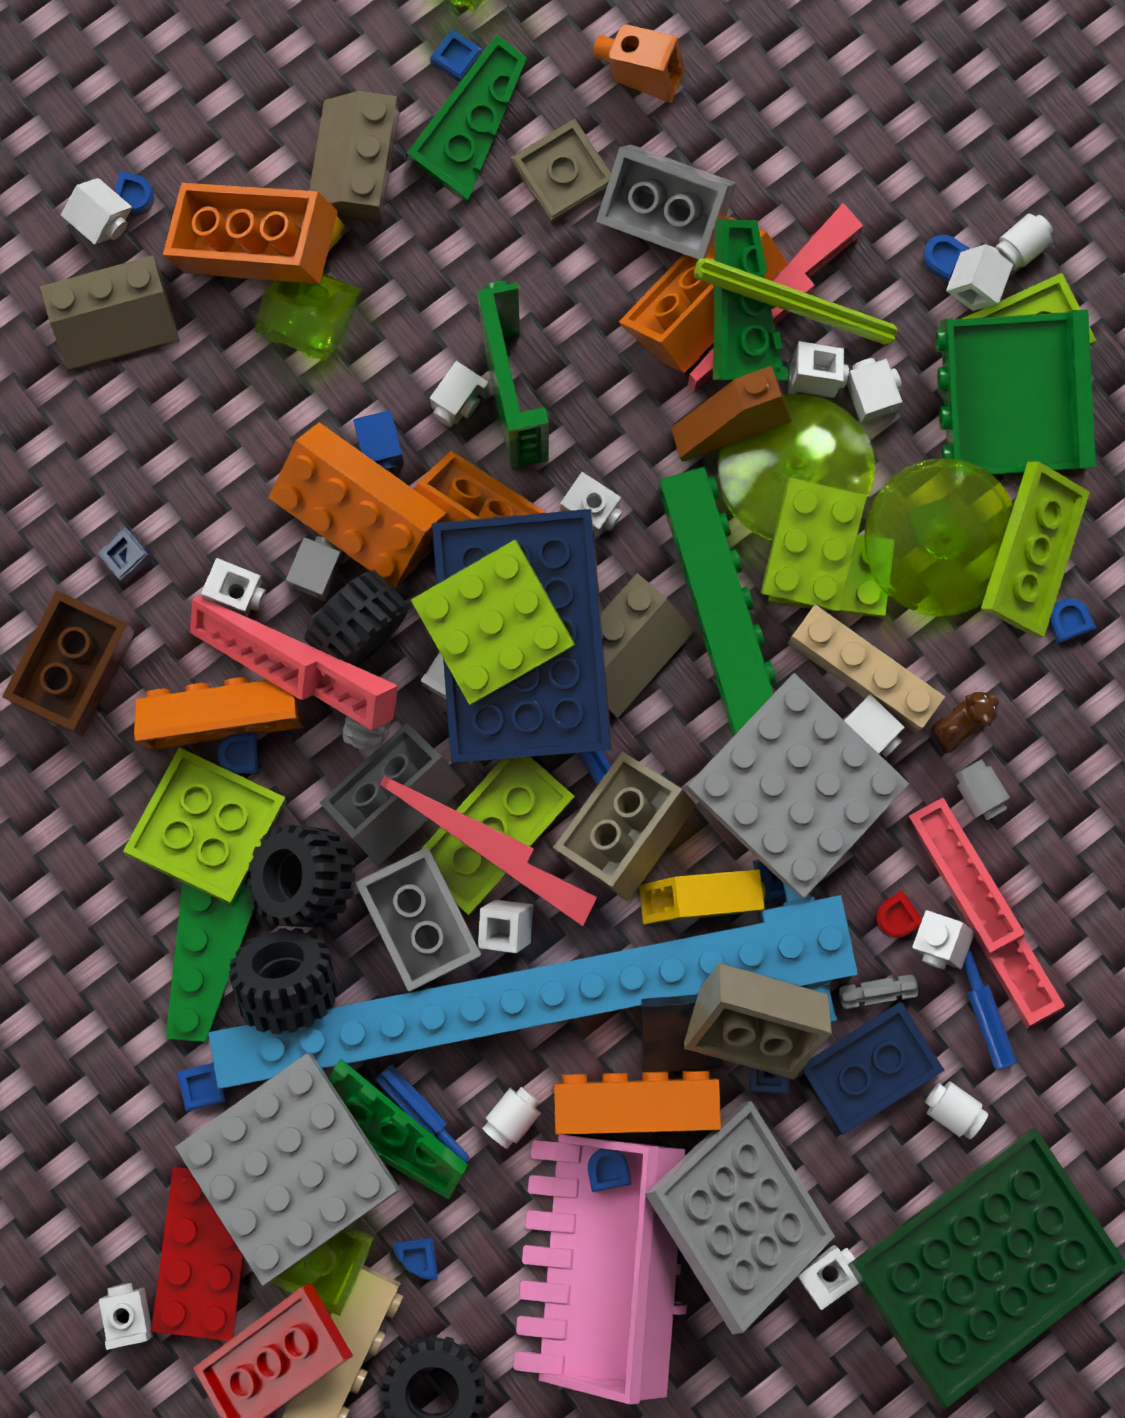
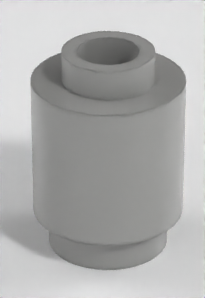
M982 759L955 774L959 782L956 786L975 818L983 814L985 819L989 820L1007 809L1004 801L1010 797L992 767H987Z

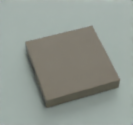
M576 119L571 120L510 157L513 167L551 224L605 192L611 176V172Z

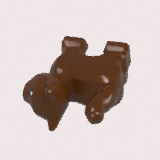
M990 692L968 694L965 696L966 700L956 706L950 715L946 718L942 717L932 725V730L938 737L939 744L947 753L955 750L971 734L978 732L985 725L990 726L992 724V721L997 716L999 705L998 699L994 694Z

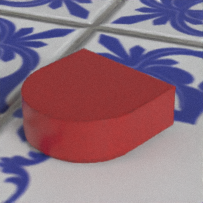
M900 890L881 903L875 916L879 930L884 935L892 938L906 936L917 929L922 922V918L903 890Z

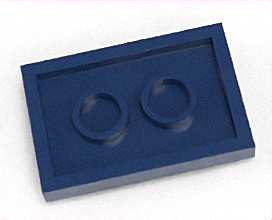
M898 1002L814 1055L801 1071L841 1135H844L945 1070L902 1002Z

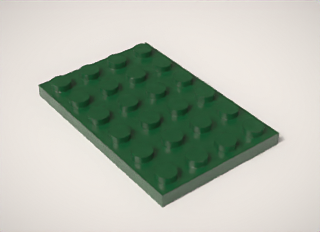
M1032 1128L850 1262L848 1267L940 1408H946L1124 1269L1125 1260L1038 1130Z

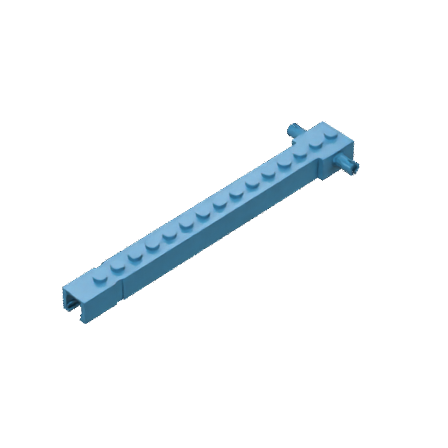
M783 883L787 902L784 903V907L759 912L760 924L326 1009V1016L322 1019L314 1020V1025L308 1028L305 1026L297 1028L298 1031L292 1033L282 1031L281 1034H272L271 1030L261 1032L256 1030V1026L250 1027L249 1025L208 1032L217 1086L220 1089L271 1079L306 1053H312L320 1067L327 1068L336 1066L340 1059L346 1064L640 1006L641 999L696 995L699 993L701 985L718 963L828 994L830 1020L836 1021L837 1017L834 1012L829 984H832L833 979L858 975L842 897L840 895L815 900L808 893L805 898L800 899Z

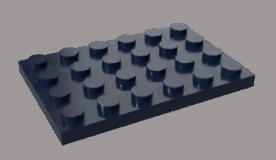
M592 509L432 523L437 584L513 540H517L576 644L573 648L473 705H469L443 659L451 763L612 750Z

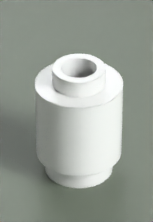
M1027 214L999 238V244L995 248L1000 252L1001 256L1013 264L1011 270H1016L1019 266L1025 267L1052 244L1051 233H1053V228L1043 216L1037 215L1035 217L1032 214Z
M951 1081L945 1086L938 1083L925 1101L930 1106L927 1114L958 1137L964 1135L968 1139H972L988 1117V1113L982 1109V1103Z
M520 1087L517 1092L509 1088L487 1115L486 1119L488 1122L482 1129L497 1143L508 1149L512 1142L516 1144L539 1117L541 1113L536 1109V1106L540 1102L523 1087Z

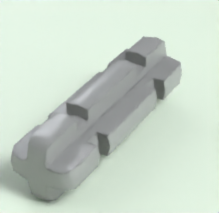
M908 974L898 976L897 981H893L891 977L860 983L861 987L857 988L855 984L841 986L839 988L840 1003L843 1009L848 1010L859 1008V1003H864V1006L897 1001L896 997L901 996L902 1000L915 998L918 996L917 981L914 975Z

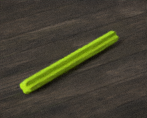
M701 258L696 263L694 276L697 280L883 345L892 344L895 341L897 327L892 323L709 258Z

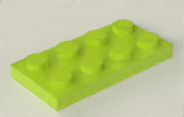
M1027 462L981 606L982 610L1031 636H1045L1090 492L1040 462Z
M531 757L501 759L456 811L531 847L575 796ZM441 827L422 847V849L429 848L456 905L469 916L507 874Z

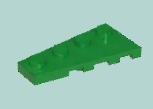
M497 34L406 153L407 159L465 203L469 200L527 59L526 56Z
M715 220L714 261L765 278L764 273L767 272L757 220ZM714 285L713 380H734L772 366L777 380H789L787 366L782 365L779 348L783 347L780 331H775L771 311L775 306Z
M182 883L166 1030L167 1039L208 1042V1032H211L230 979L228 971L231 969L229 964L231 959L236 957V951L243 943L256 904H253L250 898L253 891L252 888H248V884L242 885L231 906Z

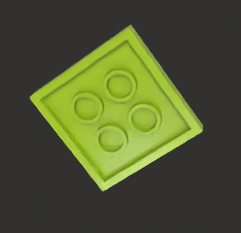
M513 540L411 599L469 705L475 704L576 646L517 540Z
M179 747L126 844L123 853L142 864L232 906L250 872L248 867L249 862L254 860L252 855L255 846H261L260 839L265 834H270L286 803V797Z

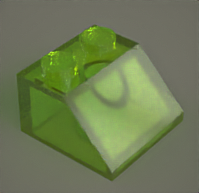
M324 273L322 274L320 284L274 281L263 294L254 332L266 336L272 342L285 344L300 350L308 357L326 361L339 345L359 301L362 289Z
M352 1224L271 1283L291 1293L296 1292L302 1286L312 1283L326 1309L340 1316L343 1313L375 1238L356 1224Z

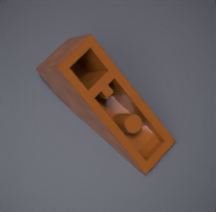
M772 366L734 379L671 427L679 457L683 462L788 424L792 420Z

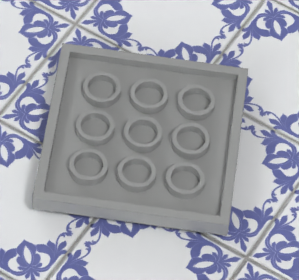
M793 673L690 781L685 789L797 897L803 899L908 786L909 782Z
M312 1053L303 1055L175 1146L262 1286L272 1282L400 1191L399 1186Z
M752 1101L741 1103L721 1122V1130H712L645 1193L732 1335L743 1333L835 1237Z

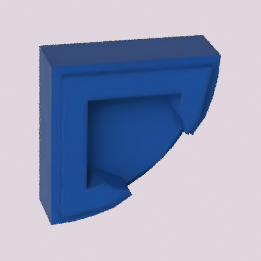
M433 1237L392 1243L397 1259L409 1272L423 1279H438Z

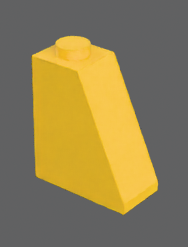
M760 869L678 876L639 886L643 925L764 910L765 886L761 881Z

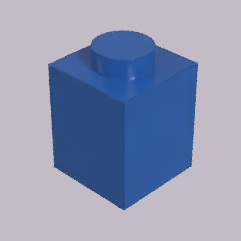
M391 410L353 419L360 449L363 454L390 473L398 469L397 465L404 464Z

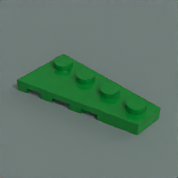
M340 1059L334 1067L329 1080L382 1162L449 1200L468 1164Z

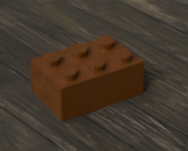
M56 590L2 697L16 706L83 737L135 631L127 623Z

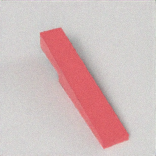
M842 203L773 282L811 295L814 284L809 278L859 238L863 228L862 223ZM778 307L771 309L774 326L791 312ZM714 348L690 373L688 386L693 391L713 376Z
M201 596L192 599L191 634L298 699L304 700L313 695L370 730L394 719L398 685L343 660H339Z
M386 776L383 777L380 783L382 787L582 926L584 925L597 897L527 863L534 850L532 847Z
M942 797L909 815V821L969 928L975 932V939L1026 1030L1060 1012L1065 1007L1064 1003L1023 937L1025 935L1023 929L945 799Z

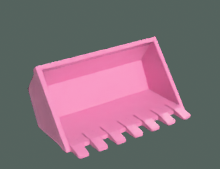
M559 1134L558 1142L538 1140L532 1142V1159L556 1161L555 1177L529 1176L528 1192L530 1194L554 1196L552 1212L526 1211L525 1227L527 1229L551 1231L550 1247L531 1245L523 1247L522 1262L524 1264L548 1266L547 1282L526 1280L520 1282L519 1298L545 1302L544 1318L531 1316L517 1317L516 1333L518 1335L542 1337L541 1353L516 1351L514 1353V1370L539 1373V1381L626 1404H639L640 1400L667 1397L673 1314H686L687 1304H681L680 1301L674 1300L676 1275H680L681 1264H677L678 1246L645 1193L685 1156V1149ZM601 1148L620 1151L627 1160L632 1185L592 1192L588 1175V1161L591 1155Z

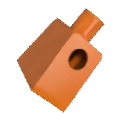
M624 24L620 27L615 39L599 35L594 43L593 57L609 62L613 78L616 82L672 103L685 72L677 36Z

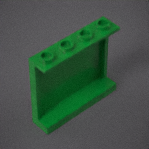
M507 281L492 282L484 286V290L477 291L481 337L511 469L549 461V422L545 407L520 412L504 338L520 335L518 284H508Z
M1088 309L1072 310L1064 313L955 320L947 318L940 321L941 328H936L935 346L937 352H942L943 367H939L937 370V385L939 391H944L945 407H940L939 424L941 430H946L947 446H942L941 463L943 469H948V477L1025 472L1027 462H1040L1052 470L1096 467Z

